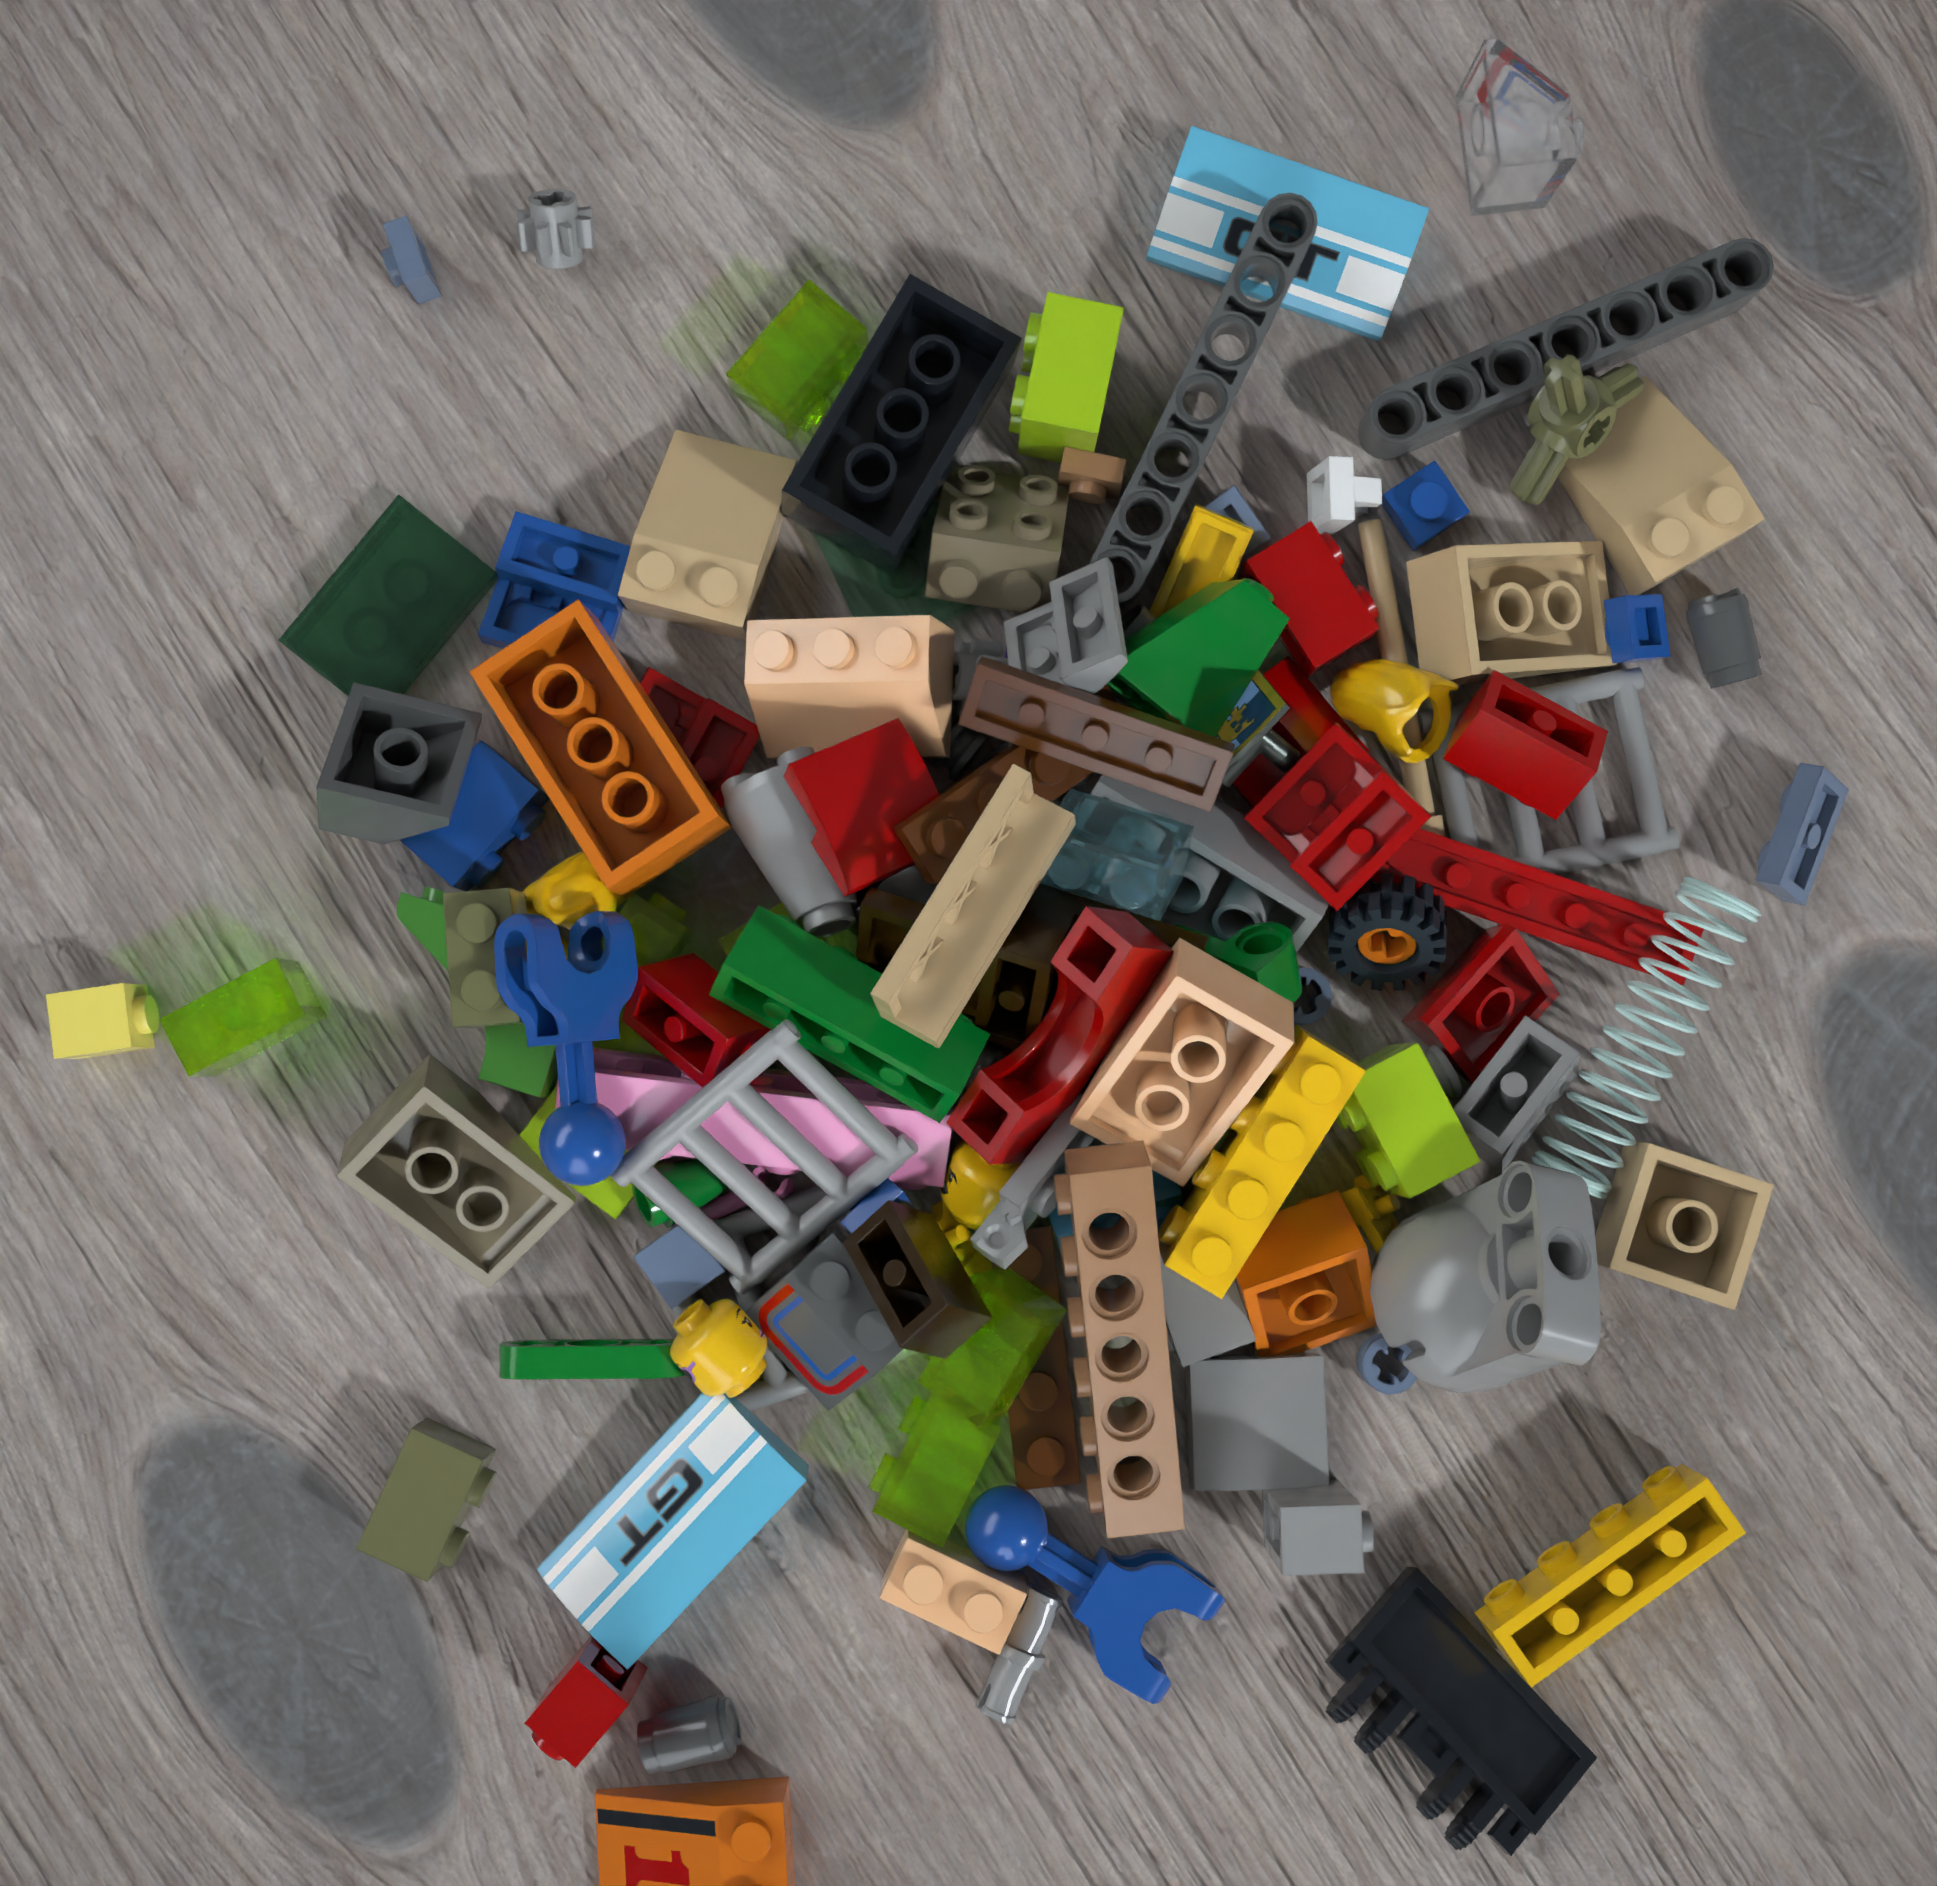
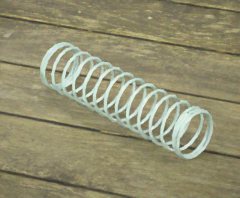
M1690 876L1683 877L1684 882L1680 883L1681 889L1675 891L1676 897L1687 907L1717 926L1676 912H1666L1663 914V918L1677 931L1707 950L1664 935L1655 934L1650 938L1655 946L1699 975L1652 958L1642 957L1638 959L1639 964L1644 969L1690 999L1641 981L1631 979L1626 982L1627 987L1680 1023L1626 1003L1618 1002L1614 1004L1615 1009L1619 1013L1671 1047L1612 1025L1602 1026L1603 1031L1660 1070L1598 1047L1590 1048L1591 1054L1649 1093L1631 1088L1588 1070L1582 1069L1578 1071L1580 1077L1623 1104L1638 1116L1625 1113L1571 1091L1566 1093L1568 1099L1614 1128L1627 1139L1603 1132L1561 1114L1554 1115L1556 1121L1598 1147L1616 1162L1592 1155L1549 1136L1542 1137L1543 1142L1582 1166L1595 1177L1541 1150L1534 1151L1535 1156L1531 1157L1534 1164L1581 1176L1587 1184L1589 1194L1600 1199L1607 1198L1606 1193H1609L1612 1189L1611 1182L1597 1169L1578 1156L1611 1168H1623L1624 1163L1614 1151L1588 1133L1625 1146L1636 1145V1140L1626 1129L1597 1109L1635 1123H1648V1117L1642 1110L1604 1084L1649 1101L1661 1100L1660 1094L1653 1087L1612 1060L1657 1077L1673 1078L1672 1071L1621 1036L1675 1056L1685 1055L1684 1048L1632 1013L1687 1033H1697V1028L1692 1022L1641 989L1698 1010H1710L1709 1004L1651 965L1710 987H1722L1719 979L1670 949L1662 942L1731 966L1735 964L1732 957L1698 937L1673 919L1698 926L1738 942H1747L1744 934L1706 912L1685 896L1705 901L1751 923L1758 922L1757 917L1762 916L1761 912L1750 904Z

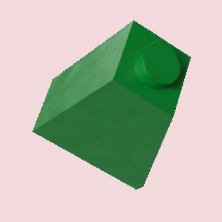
M1243 578L1234 581L1212 582L1125 638L1128 662L1106 685L1133 709L1216 737L1290 618L1272 603L1274 601L1273 594L1254 580Z

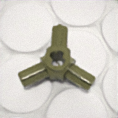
M1570 354L1562 360L1552 357L1545 363L1543 367L1546 377L1545 385L1534 398L1528 413V422L1532 425L1530 433L1536 440L1510 482V490L1517 498L1529 504L1539 505L1545 499L1569 457L1575 459L1586 457L1603 443L1614 425L1617 415L1616 409L1640 395L1643 390L1644 382L1638 377V368L1635 365L1627 363L1622 367H1614L1602 376L1595 378L1583 376L1580 361Z

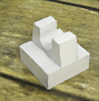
M1327 457L1307 473L1308 522L1312 521L1320 534L1323 532H1327L1330 535L1335 534L1353 522L1355 516L1366 515L1368 507H1378L1382 504L1381 479L1354 476L1353 457Z

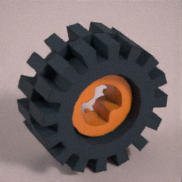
M1381 873V883H1373L1370 878L1338 911L1331 907L1328 956L1331 962H1336V971L1341 976L1351 972V982L1358 986H1361L1366 979L1371 980V990L1378 991L1383 990V982H1392L1394 991L1405 990V980L1410 979L1416 987L1425 983V973L1434 977L1440 971V962H1445L1447 952V910L1444 911L1442 897L1440 895L1433 897V887L1427 883L1415 889V877L1404 875L1401 883H1393V873ZM1387 930H1388V932H1389L1390 935H1386V936H1385L1383 933H1377V932H1379V931H1387Z

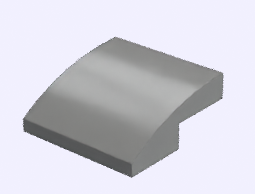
M1108 557L1049 582L1051 602L1004 622L1009 666L1092 695L1097 693L1117 675L1128 662L1113 564Z
M1311 1352L1252 1357L1245 1354L1213 1356L1185 1366L1190 1489L1195 1491H1245L1329 1486L1324 1355Z

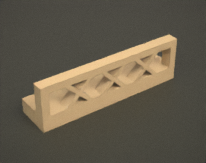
M1015 764L1011 766L870 993L882 1018L938 1049L1076 825L1075 814L1034 793L1030 772Z

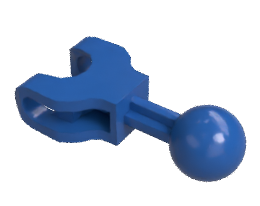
M595 911L578 919L571 927L568 957L566 959L559 929L556 924L549 918L537 914H515L504 920L497 928L495 934L494 953L497 990L509 1009L520 1016L524 1023L528 1047L555 1045L561 1106L550 1114L541 1129L539 1137L540 1155L547 1169L559 1180L577 1186L593 1185L608 1178L618 1168L626 1147L625 1132L619 1118L608 1107L597 1101L592 1041L620 1039L619 1015L622 1007L631 998L638 980L633 930L629 921L623 915L614 911ZM602 935H604V939H605V950H604V952H603L602 945H601V937H602ZM526 940H527V946H528V947H527V954H526V950H525V941H526Z
M1001 1485L984 1491L974 1500L966 1515L965 1536L974 1556L984 1565L1000 1571H1013L1028 1565L1070 1592L1071 1594L1067 1602L1072 1615L1088 1627V1636L1103 1674L1114 1683L1149 1703L1157 1704L1161 1702L1171 1687V1681L1167 1677L1166 1670L1161 1661L1151 1655L1141 1645L1140 1640L1145 1624L1158 1612L1170 1609H1178L1192 1614L1203 1621L1211 1620L1225 1602V1598L1214 1582L1166 1549L1142 1550L1131 1556H1119L1101 1546L1093 1560L1048 1532V1523L1043 1507L1031 1493L1020 1487Z

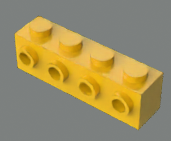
M1296 1024L1294 1027L1293 1045L1229 1127L1231 1129L1219 1150L1212 1149L1195 1171L1192 1183L1195 1186L1183 1206L1175 1205L1163 1221L1158 1232V1240L1160 1241L1159 1251L1164 1265L1222 1299L1366 1070L1350 1056Z
M1683 1464L1676 1468L1674 1466H1666L1657 1470L1642 1483L1643 1492L1625 1505L1616 1503L1604 1508L1589 1522L1591 1529L1572 1543L1562 1541L1551 1546L1539 1556L1536 1562L1538 1567L1519 1581L1516 1579L1506 1580L1488 1592L1484 1598L1485 1605L1474 1612V1614L1509 1664L1531 1688L1746 1533L1707 1477Z

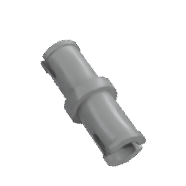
M1026 1583L1027 1596L1000 1655L996 1657L981 1697L975 1705V1708L979 1709L984 1715L1005 1724L1014 1723L1015 1714L1033 1670H1041L1045 1660L1041 1650L1057 1610L1063 1602V1599L1055 1593L1030 1583Z

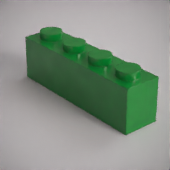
M760 905L756 908L725 959L709 993L715 999L771 1030L785 1019L792 1021L801 1034L798 1042L805 1049L938 1123L943 1120L960 1096L990 1036L989 1033L973 1025L966 1016L960 1014L938 1049L880 1016L870 994L882 973L860 962L850 951L841 947L831 946L801 929L793 919L781 914H774Z

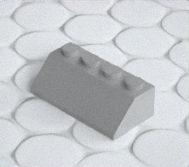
M1102 775L1075 819L1076 825L1049 867V870L1102 899L1107 886L1111 883L1113 876L1118 870L1128 865L1144 866L1153 870L1161 877L1166 886L1167 897L1155 920L1173 926L1179 924L1227 941L1238 931L1250 925L1266 922L1279 923L1290 928L1294 938L1296 953L1323 918L1329 904L1290 867L1291 862L1244 819L1245 815L1217 798L1211 812L1105 775ZM1128 890L1124 893L1132 902H1135L1136 898L1140 899V904L1142 905L1145 902L1137 893H1134L1133 897L1129 896Z

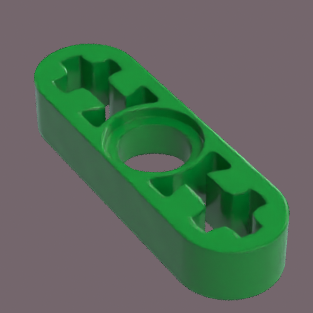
M674 1339L516 1340L499 1344V1377L503 1379H660L680 1377L686 1374L670 1356V1349Z

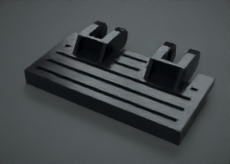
M1417 1567L1405 1568L1325 1661L1333 1672L1345 1682L1337 1691L1338 1693L1328 1702L1329 1704L1325 1711L1337 1724H1341L1352 1717L1378 1686L1387 1694L1354 1737L1355 1744L1365 1754H1370L1371 1751H1375L1410 1712L1414 1714L1396 1738L1434 1777L1427 1786V1789L1418 1798V1802H1416V1808L1427 1820H1433V1818L1443 1814L1449 1804L1458 1797L1469 1782L1477 1789L1456 1814L1444 1833V1838L1455 1850H1461L1472 1844V1841L1477 1838V1835L1485 1829L1502 1808L1504 1810L1503 1814L1486 1834L1505 1854L1512 1856L1529 1833L1537 1834L1597 1759L1595 1754Z

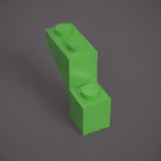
M427 886L424 887L421 898L401 892L397 904L399 920L448 971L443 893L447 892ZM524 1024L485 1027L486 1049L478 1079L536 1097H548L554 1090L558 1079L555 1045L528 1047Z

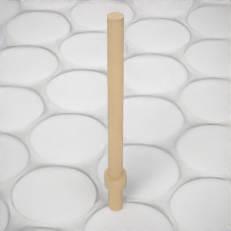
M1368 520L1358 524V531L1370 596L1379 614L1375 621L1380 627L1377 631L1381 659L1408 664L1383 520ZM1417 712L1404 724L1402 729L1403 735L1410 747L1417 746L1422 742ZM1399 760L1404 788L1432 816L1421 829L1446 837L1442 815L1435 816L1426 760L1418 763H1406Z

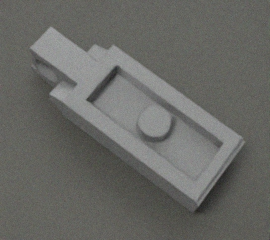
M1081 1093L1073 1104L1058 1116L999 1192V1203L970 1238L975 1250L1003 1269H1006L1028 1248L1026 1230L1038 1215L1043 1218L1047 1217L1057 1206L1054 1175L1066 1173L1064 1150L1100 1146L1103 1143L1070 1124L1071 1115L1083 1096Z

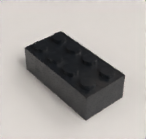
M909 274L782 489V513L892 575L941 492L943 484L951 475L1012 370L1022 338Z

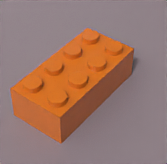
M579 599L469 671L608 890L627 898L732 828L724 812L599 619Z

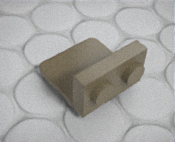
M979 465L955 467L942 487L932 532L925 597L1024 613L1051 602L1049 582L1057 579L1069 500V487L1057 485L1058 482L1043 475L1023 477L996 473Z

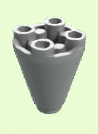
M799 747L781 754L777 758L778 766L757 774L745 773L726 780L721 785L724 797L722 807L728 822L792 919L799 926H803L806 932L817 938H824L838 934L856 923L853 909L858 904L857 892L846 897L842 894L811 844L817 832L816 828L783 777L790 763L815 753L812 747Z

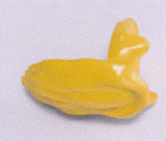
M1371 659L1353 663L1348 668L1337 673L1333 678L1329 693L1332 699L1331 702L1339 716L1354 722L1362 730L1375 732L1385 749L1399 760L1406 763H1418L1429 758L1438 750L1446 737L1451 721L1452 708L1449 691L1458 690L1459 687L1456 683L1436 673L1417 669L1404 662ZM1427 698L1433 707L1432 727L1425 740L1417 746L1410 747L1403 735V726L1416 714L1421 703Z
M579 852L554 866L522 892L526 895L527 913L549 918L554 924L565 927L569 931L581 917L595 911L615 912L617 907L630 897L624 898L608 890L584 852ZM561 938L567 959L569 942Z

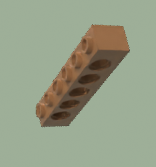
M1143 1140L1064 1150L1066 1173L1054 1175V1186L1058 1215L1070 1214L1072 1236L1060 1237L1065 1277L1077 1276L1079 1296L1067 1298V1309L1071 1337H1083L1085 1356L1073 1358L1078 1398H1090L1091 1415L1079 1417L1084 1457L1096 1456L1097 1473L1085 1475L1090 1514L1102 1513L1107 1539L1184 1530L1185 1522L1152 1165ZM1104 1213H1116L1122 1216L1120 1221L1110 1228L1102 1229L1091 1225L1097 1216ZM1111 1275H1121L1127 1278L1121 1286L1114 1289H1104L1097 1286L1101 1280ZM1118 1336L1132 1338L1129 1344L1121 1348L1104 1346L1109 1340ZM1130 1396L1137 1398L1129 1406L1116 1407L1111 1405L1121 1397ZM1128 1456L1142 1457L1133 1464L1125 1465L1118 1463Z

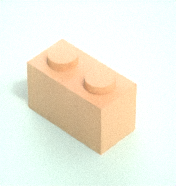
M910 1521L882 1579L880 1599L998 1655L1002 1651L1027 1596L1024 1575L1015 1571H1000L990 1568L980 1562L971 1550Z

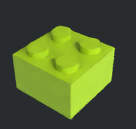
M1047 292L1043 314L1030 312L1021 371L1030 373V376L1017 375L1010 408L1011 419L1008 431L1019 434L1018 455L1061 463L1064 447L1089 452L1095 451L1124 307Z
M1419 1043L1391 1044L1357 1062L1366 1072L1335 1121L1342 1130L1350 1127L1362 1148V1150L1355 1153L1356 1161L1363 1175L1373 1188L1380 1184L1385 1192L1411 1199L1481 1162Z

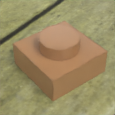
M1064 447L1057 485L1068 486V496L1084 503L1102 504L1105 503L1106 498L1118 500L1127 459Z

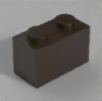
M888 1200L842 1242L900 1348L946 1359L993 1318L934 1215Z

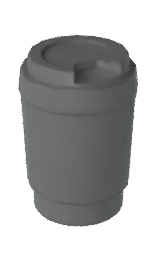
M1739 588L1717 596L1712 594L1688 602V610L1685 611L1687 624L1691 631L1703 674H1707L1710 689L1762 675L1758 659H1761L1749 610V602L1745 594H1741Z
M722 1695L708 1696L698 1701L656 1713L652 1718L640 1721L637 1727V1741L641 1760L650 1775L663 1771L665 1773H672L713 1762L725 1761L734 1757L737 1746L742 1744L741 1727L734 1703L730 1698L723 1697Z

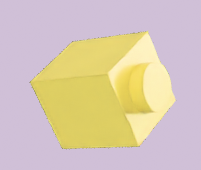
M119 983L46 994L54 1059H83L155 1048L153 1033H156L159 1028V1012L154 998L148 995L147 985Z

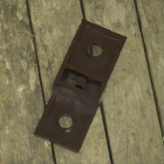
M1040 883L961 1014L966 1016L973 1025L990 1034L987 1041L1016 1050L1038 1027L1053 1002L1058 986V974L1050 961L1086 906L1128 912L1171 949L1177 940L1181 938L1205 952L1209 937ZM870 887L861 903L856 947L857 959L883 974L925 904Z

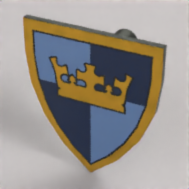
M1259 669L1216 738L1235 744L1232 758L1222 781L1227 787L1239 777L1260 753L1282 772L1290 770L1300 757V752L1272 729L1290 707Z

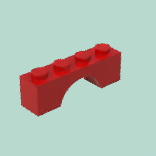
M1086 906L1050 961L1058 974V986L1053 1002L1045 1017L1034 1032L1016 1050L997 1063L978 1072L946 1123L989 1165L1022 1163L1058 1116L1073 1104L1174 951L1128 912Z

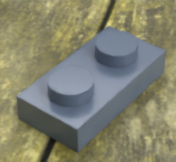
M1806 763L1799 764L1793 782L1785 788L1780 801L1781 814L1771 841H1768L1763 846L1759 855V872L1756 881L1781 901L1805 906L1849 790L1824 766Z

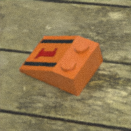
M789 1776L597 1789L595 1792L600 1886H796Z

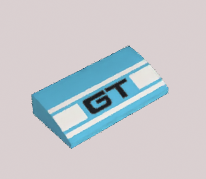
M1191 126L1156 226L1146 261L1225 287L1247 239L1267 202L1279 194L1294 193L1302 195L1314 207L1318 224L1307 254L1283 300L1281 308L1380 341L1430 208ZM1280 219L1269 224V231L1279 242L1293 243L1301 238L1299 228L1290 220ZM1249 277L1240 283V289L1244 295L1261 301H1266L1273 296L1271 286L1263 278Z
M701 1393L539 1564L537 1571L581 1625L628 1670L807 1481L809 1464L735 1397L729 1398L725 1393L713 1397Z

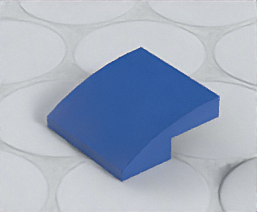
M516 511L495 566L499 578L478 632L481 642L504 649L578 599L599 619L614 642L624 609V604L618 597V592L631 546Z

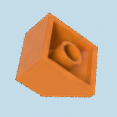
M1339 1190L1317 1198L1305 1199L1294 1206L1277 1211L1234 1279L1256 1338L1252 1345L1257 1357L1302 1353L1377 1326L1370 1294L1372 1272L1367 1245Z

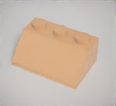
M931 615L747 620L744 685L766 757L777 759L781 754L799 747H812L816 753L899 717L922 758H950L955 631Z

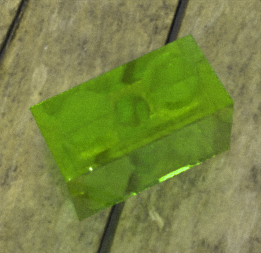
M809 279L726 373L731 392L789 441L799 429H802L804 432L809 431L823 416L829 404L825 399L840 382L845 384L869 343L867 328Z
M274 958L159 1020L188 1077H210L219 1075L327 1018V1015L299 961Z
M999 1267L980 1274L975 1273L970 1277L993 1318L946 1359L924 1354V1358L929 1363L918 1380L922 1386L978 1428L1005 1416L1067 1311L1066 1308L1009 1267L1006 1269Z
M933 1384L925 1399L914 1394L897 1427V1430L907 1435L896 1457L885 1452L869 1482L868 1488L877 1492L872 1512L943 1547L1002 1429L1000 1418Z

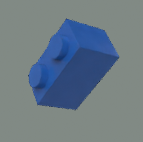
M480 740L472 750L449 826L400 839V841L452 887L463 891H469L473 885L481 888L498 873L504 863V859L500 857V854L515 837L524 840L541 824L546 816V811L542 807L550 798L498 751Z

